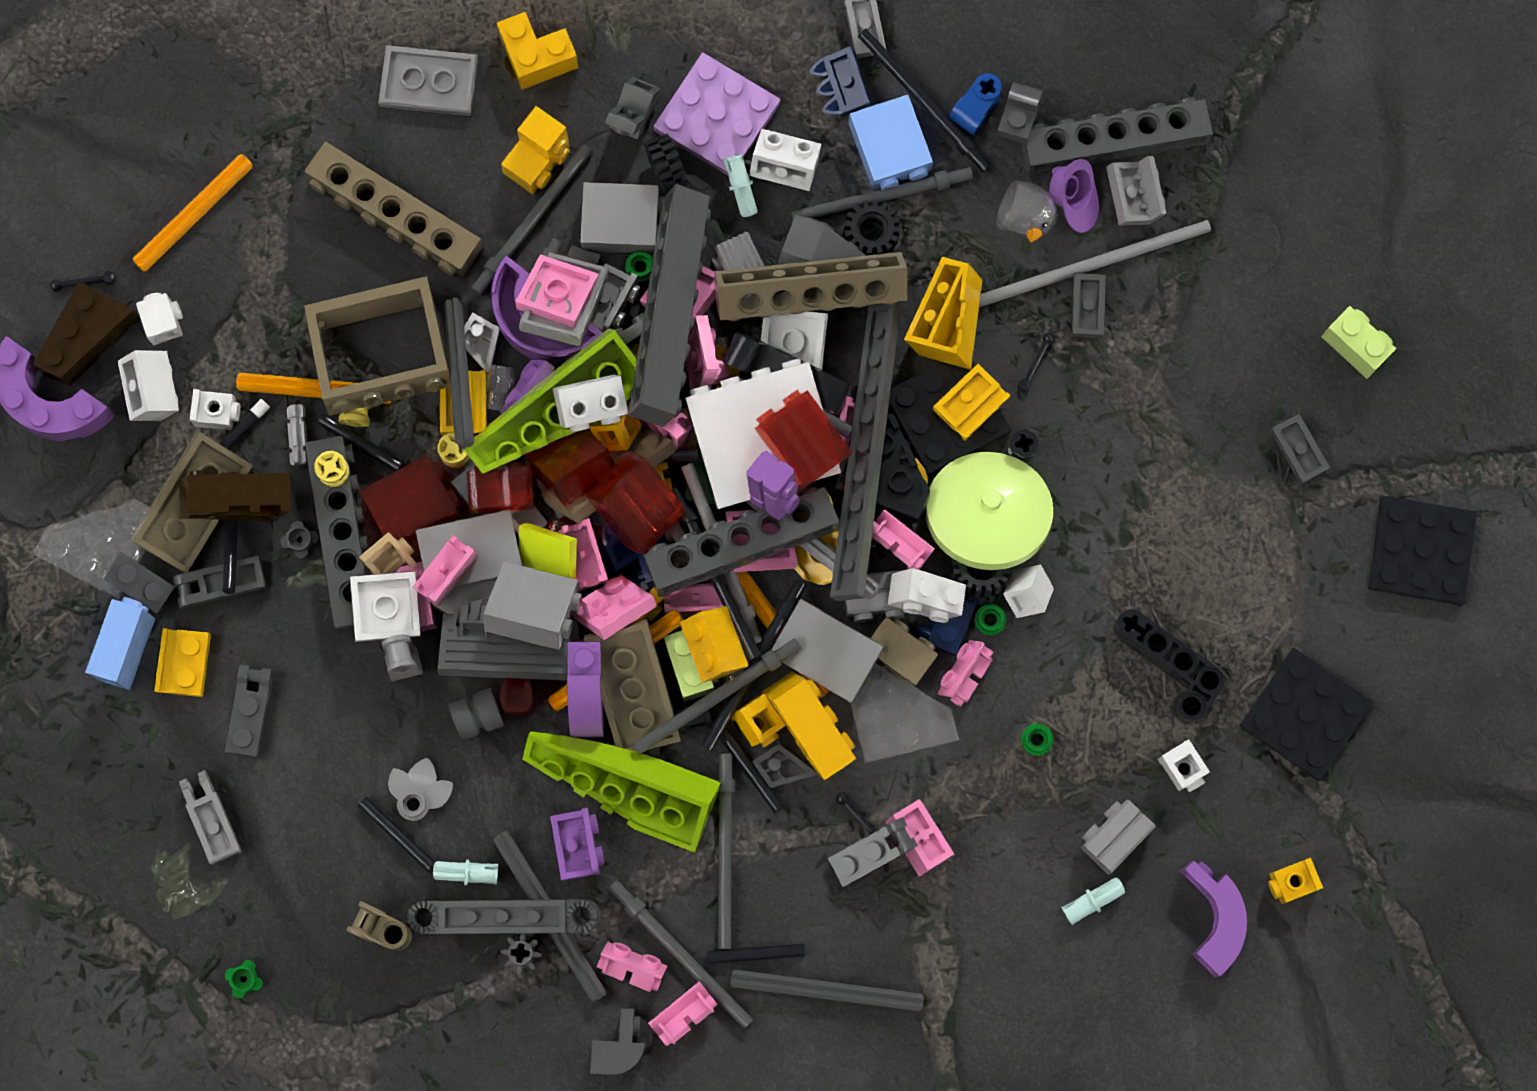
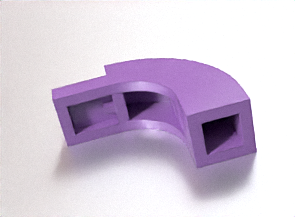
M568 642V718L570 736L574 738L604 737L601 642Z
M1192 861L1180 872L1207 898L1212 907L1214 917L1213 927L1209 936L1192 953V956L1216 978L1220 977L1232 965L1243 947L1247 931L1246 909L1238 888L1227 874L1215 881L1212 879L1215 874L1203 862L1197 864L1195 861Z

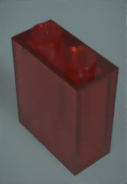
M797 389L782 400L785 404L782 409L775 413L771 408L756 419L759 425L754 430L770 453L778 458L779 462L783 461L794 468L795 481L798 484L797 490L801 491L853 453L807 390L801 394Z
M587 429L564 436L548 443V445L524 454L535 477L565 507L620 474L608 448Z
M628 451L585 496L625 547L641 555H644L651 547L655 546L657 540L677 522L678 518L686 510L649 461L631 451Z
M428 455L360 490L383 536L389 532L397 541L403 538L409 543L417 539L416 530L445 524L460 516L456 507L461 505L453 488L446 491L441 481L446 478V475L439 462L431 463Z

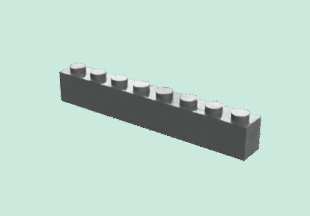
M675 184L664 196L628 412V416L664 427L671 419L676 418L682 406L679 394L686 379V372L683 371V367L690 352V344H687L694 325V317L691 316L692 308L699 294L698 289H696V282L703 268L700 256L706 245L707 237L704 235V230L711 215V210L708 209L710 196Z

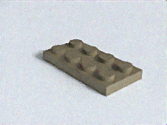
M641 424L642 427L628 450L599 451L587 461L578 464L575 470L564 478L553 482L550 488L541 495L547 505L573 521L580 523L677 451L675 444L669 438Z
M196 432L130 541L183 573H187L219 520L180 519L179 481L186 475H189L190 471L197 470L208 471L209 474H221L223 472L248 474L253 465L201 432Z
M647 619L630 623L605 640L595 633L584 635L585 642H601L602 702L616 747L635 752L638 751L633 743L675 716ZM679 729L648 750L680 742L681 735Z

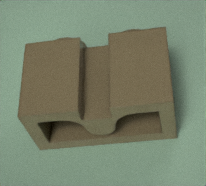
M886 617L870 638L884 646L876 663L882 667L884 666L894 673V676L912 689H915L938 656L934 652L936 647L921 636L917 640L909 634V627L897 618L891 621Z

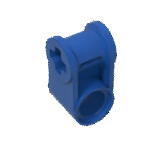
M988 73L980 75L967 93L956 103L948 118L973 136L976 135L1000 100L1002 84L999 78ZM988 88L992 89V93L988 92L986 95L982 94V90L986 91Z

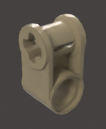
M362 901L359 902L360 910L352 926H348L346 931L394 951H401L409 946L412 940V931L409 926ZM393 927H400L403 933L402 939L397 944H391L388 940V933Z

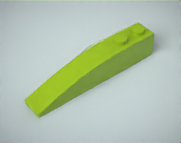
M607 329L503 412L474 437V444L471 447H466L463 450L480 472L484 474L528 452L548 445V443L575 433L570 431V427L565 428L560 425L553 388L615 374L621 376L625 400L628 401L632 394L637 359L617 332ZM599 421L590 422L589 425L595 424Z
M532 731L528 735L522 759L556 781L563 779L571 784L574 788L573 791L580 796L585 797L587 794L602 804L600 808L609 814H612L614 811L628 820L626 824L633 829L694 853L707 825L721 782L645 754L639 755L638 752L580 738Z

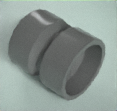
M491 687L475 692L472 701H469L467 698H459L448 702L454 724L462 742L476 737L479 734L480 728L490 732L505 726Z

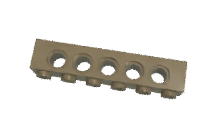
M326 141L304 171L310 181L308 185L313 190L322 195L327 192L334 196L335 203L347 211L353 208L361 213L360 218L372 227L378 224L387 230L385 233L391 239L398 243L404 240L413 246L411 250L421 258L427 260L428 257H431L439 262L437 266L448 275L453 276L456 273L463 278L484 248L481 238ZM347 175L348 180L344 184L336 185L333 183L337 176ZM365 191L374 192V196L368 201H361L359 199L360 195ZM391 207H398L400 209L399 214L395 217H387L385 212ZM423 223L426 225L423 232L419 234L411 232L413 225ZM443 239L452 241V245L446 250L436 248L438 242Z
M902 252L714 272L716 307L720 320L737 321L742 318L757 316L767 318L776 314H801L804 311H831L842 307L852 306L861 308L870 304H894L898 301H907V266ZM878 280L876 283L869 284L872 281ZM811 287H816V288L813 289V290L807 291V289H809V288H811ZM785 290L780 294H775L778 291ZM747 294H753L750 297H744Z

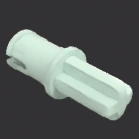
M739 154L723 159L731 184L729 190H734L741 216L749 217L755 215L758 210L750 187L753 184V180H749L743 155Z
M466 859V863L440 861L434 863L433 878L435 880L464 881V885H468V883L497 885L498 864L471 863L468 859Z
M1113 878L1091 892L1087 889L1086 894L1061 908L1071 925L1095 911L1101 912L1100 908L1123 895L1125 888L1118 878Z

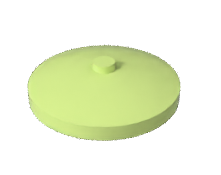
M977 452L962 456L946 465L934 478L929 488L930 498L926 505V521L933 539L947 555L969 567L983 570H1001L1017 566L1036 554L1049 535L1053 519V502L1049 489L1044 480L1032 467L1015 457L996 452Z

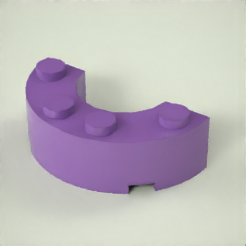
M506 255L494 276L491 291L492 304L503 336L516 351L531 360H545L554 365L564 364L603 333L593 324L589 323L579 347L520 331L519 323L524 311L516 309L515 301L530 274Z
M7 336L4 338L0 345V403L6 412L27 431L44 439L65 441L90 436L102 429L113 419L114 413L83 389L72 398L61 402L46 401L39 398L34 386L37 368L33 363L36 358Z

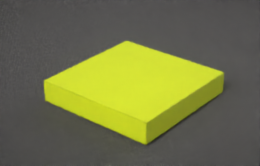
M527 522L519 525V553L522 566L576 579V538Z

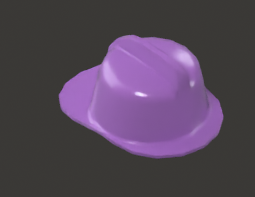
M1077 159L1068 166L1053 168L1049 193L1054 203L1063 208L1068 225L1074 231L1082 233L1089 231L1094 226L1099 213V200L1092 166L1084 159Z

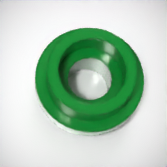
M634 252L626 260V274L631 275L634 273L638 275L640 283L649 281L653 257L647 252ZM643 263L647 268L644 272H638L635 270V266Z
M983 605L975 614V626L984 635H997L1006 625V614L998 605ZM985 616H994L996 624L992 626L987 625L984 621Z
M1032 724L1023 731L1021 744L1028 754L1041 756L1051 749L1053 735L1045 725ZM1037 734L1042 737L1043 741L1040 746L1032 744L1031 737Z

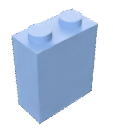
M909 95L850 113L848 124L872 190L879 188L881 190L899 185V182L907 179L911 181L925 178L928 172H931L933 161Z
M123 597L122 602L114 599L111 600L85 673L101 682L130 691L156 619L148 613L149 608L143 606L141 602L127 597Z

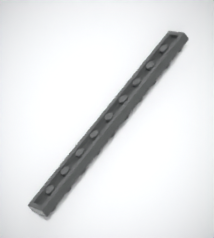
M882 303L868 306L830 597L836 601L864 598L901 306L897 303Z

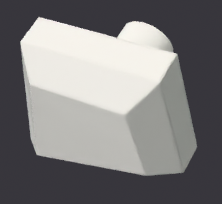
M472 313L464 326L466 351L489 374L500 328Z

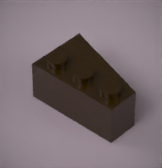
M78 282L33 365L42 374L70 387L98 360V357L111 344L114 345L120 340L119 337L130 326L136 325L141 318L133 308Z
M202 470L190 471L189 475H186L179 481L180 519L274 522L291 511V473L240 474L238 472H223L221 474H209L208 471Z

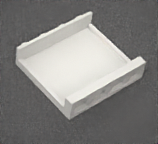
M799 358L782 363L783 369L771 373L768 367L751 372L752 378L740 382L739 376L720 381L722 387L709 390L708 385L690 390L691 396L686 397L685 401L689 409L717 509L751 500L747 470L764 451H768L776 456L779 462L783 461L794 468L795 481L798 486L841 473L809 362L802 364Z

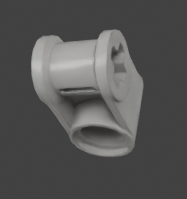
M395 635L382 641V647L386 653L385 661L388 674L392 682L423 674L418 649L414 646L409 635Z

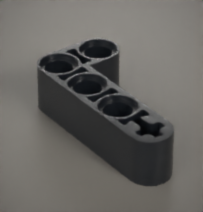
M735 332L722 361L746 373L768 367L772 373L782 370V363L798 358L752 336ZM810 364L822 407L839 414L852 384Z
M1126 610L1115 620L1113 631L1120 641L1185 687L1173 706L1175 717L1184 724H1191L1200 719L1225 684L1223 672L1139 611ZM1132 620L1135 623L1133 625L1134 629L1130 632L1125 631V623ZM1146 629L1148 632L1144 635L1141 641H1138L1137 638L1141 635L1142 631ZM1156 637L1160 639L1163 644V650L1161 652L1152 651L1148 646L1149 638ZM1176 656H1183L1188 660L1189 669L1187 671H1181L1175 666L1174 659ZM1202 675H1210L1214 678L1215 688L1213 690L1205 689L1202 686ZM1191 700L1196 704V715L1191 716L1183 711V701Z

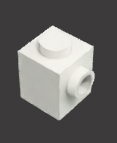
M152 293L145 296L143 301L136 303L146 336L153 346L183 336L178 321L183 319L178 302H172L166 293Z

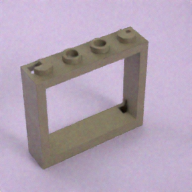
M427 276L304 305L322 400L329 416L343 412L346 414L351 410L364 407H376L382 403L397 399L406 400L414 395L437 392L439 389L450 387L448 362ZM424 306L436 359L435 365L332 389L320 330Z

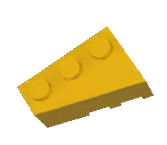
M945 257L941 258L904 340L919 356L971 370L982 279L969 263Z
M791 671L761 692L762 694L765 693L768 700H770L796 740V744L817 775L823 780H826L856 759L851 751L855 748L854 743L845 731L840 734L834 725L838 722V719L828 705L823 707L817 697L821 695V692L812 679L806 681L803 677Z

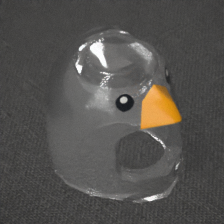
M1013 181L1001 201L996 228L1024 234L1030 242L1038 240L1042 235L1047 234L1057 221L1058 211L1053 195L1031 182Z

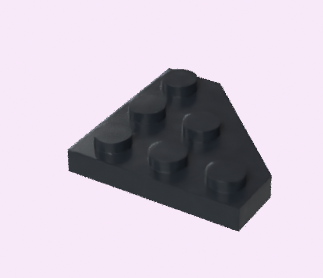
M888 413L875 508L885 509L891 514L919 523L930 498V489L920 473L915 457L903 437L895 415ZM851 439L839 464L841 473L834 476L830 485L831 492L842 496L844 495Z

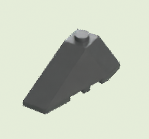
M796 213L777 265L867 255L857 249L858 247L851 241H846L834 232V229L828 224ZM878 280L872 281L869 284L876 283ZM811 287V288L807 289V291L813 290V289H815L816 287Z

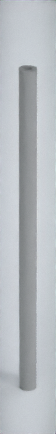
M1208 220L982 293L980 295L979 307L1074 276V273L1083 274L1211 232Z

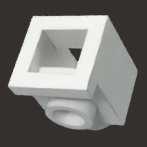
M193 389L189 419L193 425L202 428L232 430L234 421L238 422L240 417V403H237L233 394ZM212 404H220L217 412H210Z
M1189 739L1157 759L1178 791L1185 787L1188 792L1193 791L1206 783L1202 777L1210 772ZM1180 764L1188 766L1189 773L1187 775H1182L1179 772L1178 767Z

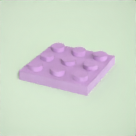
M702 52L653 126V131L661 136L668 133L674 144L728 176L723 159L739 154L743 155V159L759 137L761 129L765 128L780 105L781 99Z

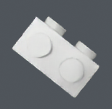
M761 129L753 153L749 176L810 191L818 164L821 144Z
M135 350L118 360L130 421H162L179 411L178 397L175 393L172 368L167 351Z
M614 374L553 388L560 425L565 428L570 427L571 432L590 428L589 423L601 420L602 425L621 421V415L628 414L621 376Z
M911 568L892 574L887 605L903 609L905 613L927 616L935 622H948L949 618L962 616L966 584Z

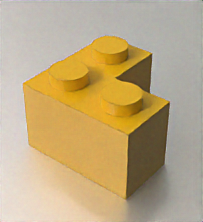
M526 12L497 22L501 41L521 90L579 68L577 55L566 28L536 39Z
M535 106L517 129L519 141L501 163L503 174L531 194H534L538 188L543 189L552 176L550 173L556 164H563L570 153L567 128L537 106Z

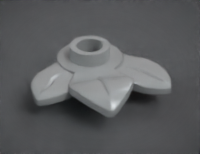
M428 758L417 762L408 774L400 769L393 768L388 780L389 791L398 800L397 809L400 815L409 821H418L426 816L429 809L442 807L448 801L453 791L452 782L446 780L437 781L435 768ZM413 799L418 800L420 803L419 808L415 811H411L408 808V803Z

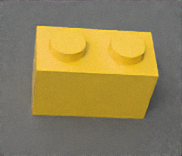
M727 606L701 611L680 622L701 683L729 676L749 666Z

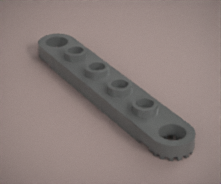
M588 899L421 901L414 904L409 909L407 915L410 928L420 934L584 933L593 930L600 921L598 906ZM581 906L588 908L592 915L587 925H580L575 919V912ZM422 908L432 912L433 921L427 927L420 925L417 920V914Z

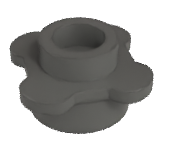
M296 521L292 523L286 536L281 538V545L284 549L294 551L297 558L304 559L308 556L310 547L319 541V536L317 532L309 531L305 528L302 522ZM302 537L303 541L298 543L297 538Z

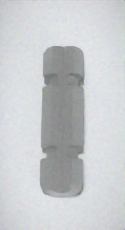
M293 404L287 407V419L290 420L288 424L289 449H292L289 456L292 466L308 464L305 450V442H308L307 424L303 421V418H306V408L301 404Z

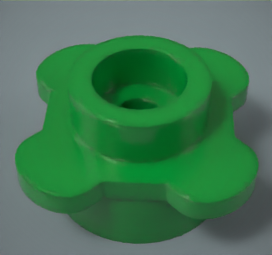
M246 960L242 966L234 969L229 968L225 972V979L229 981L233 989L232 995L235 998H243L247 992L251 990L258 991L262 988L263 980L257 976L255 972L256 965L253 961ZM243 976L247 978V981L244 983L241 981Z

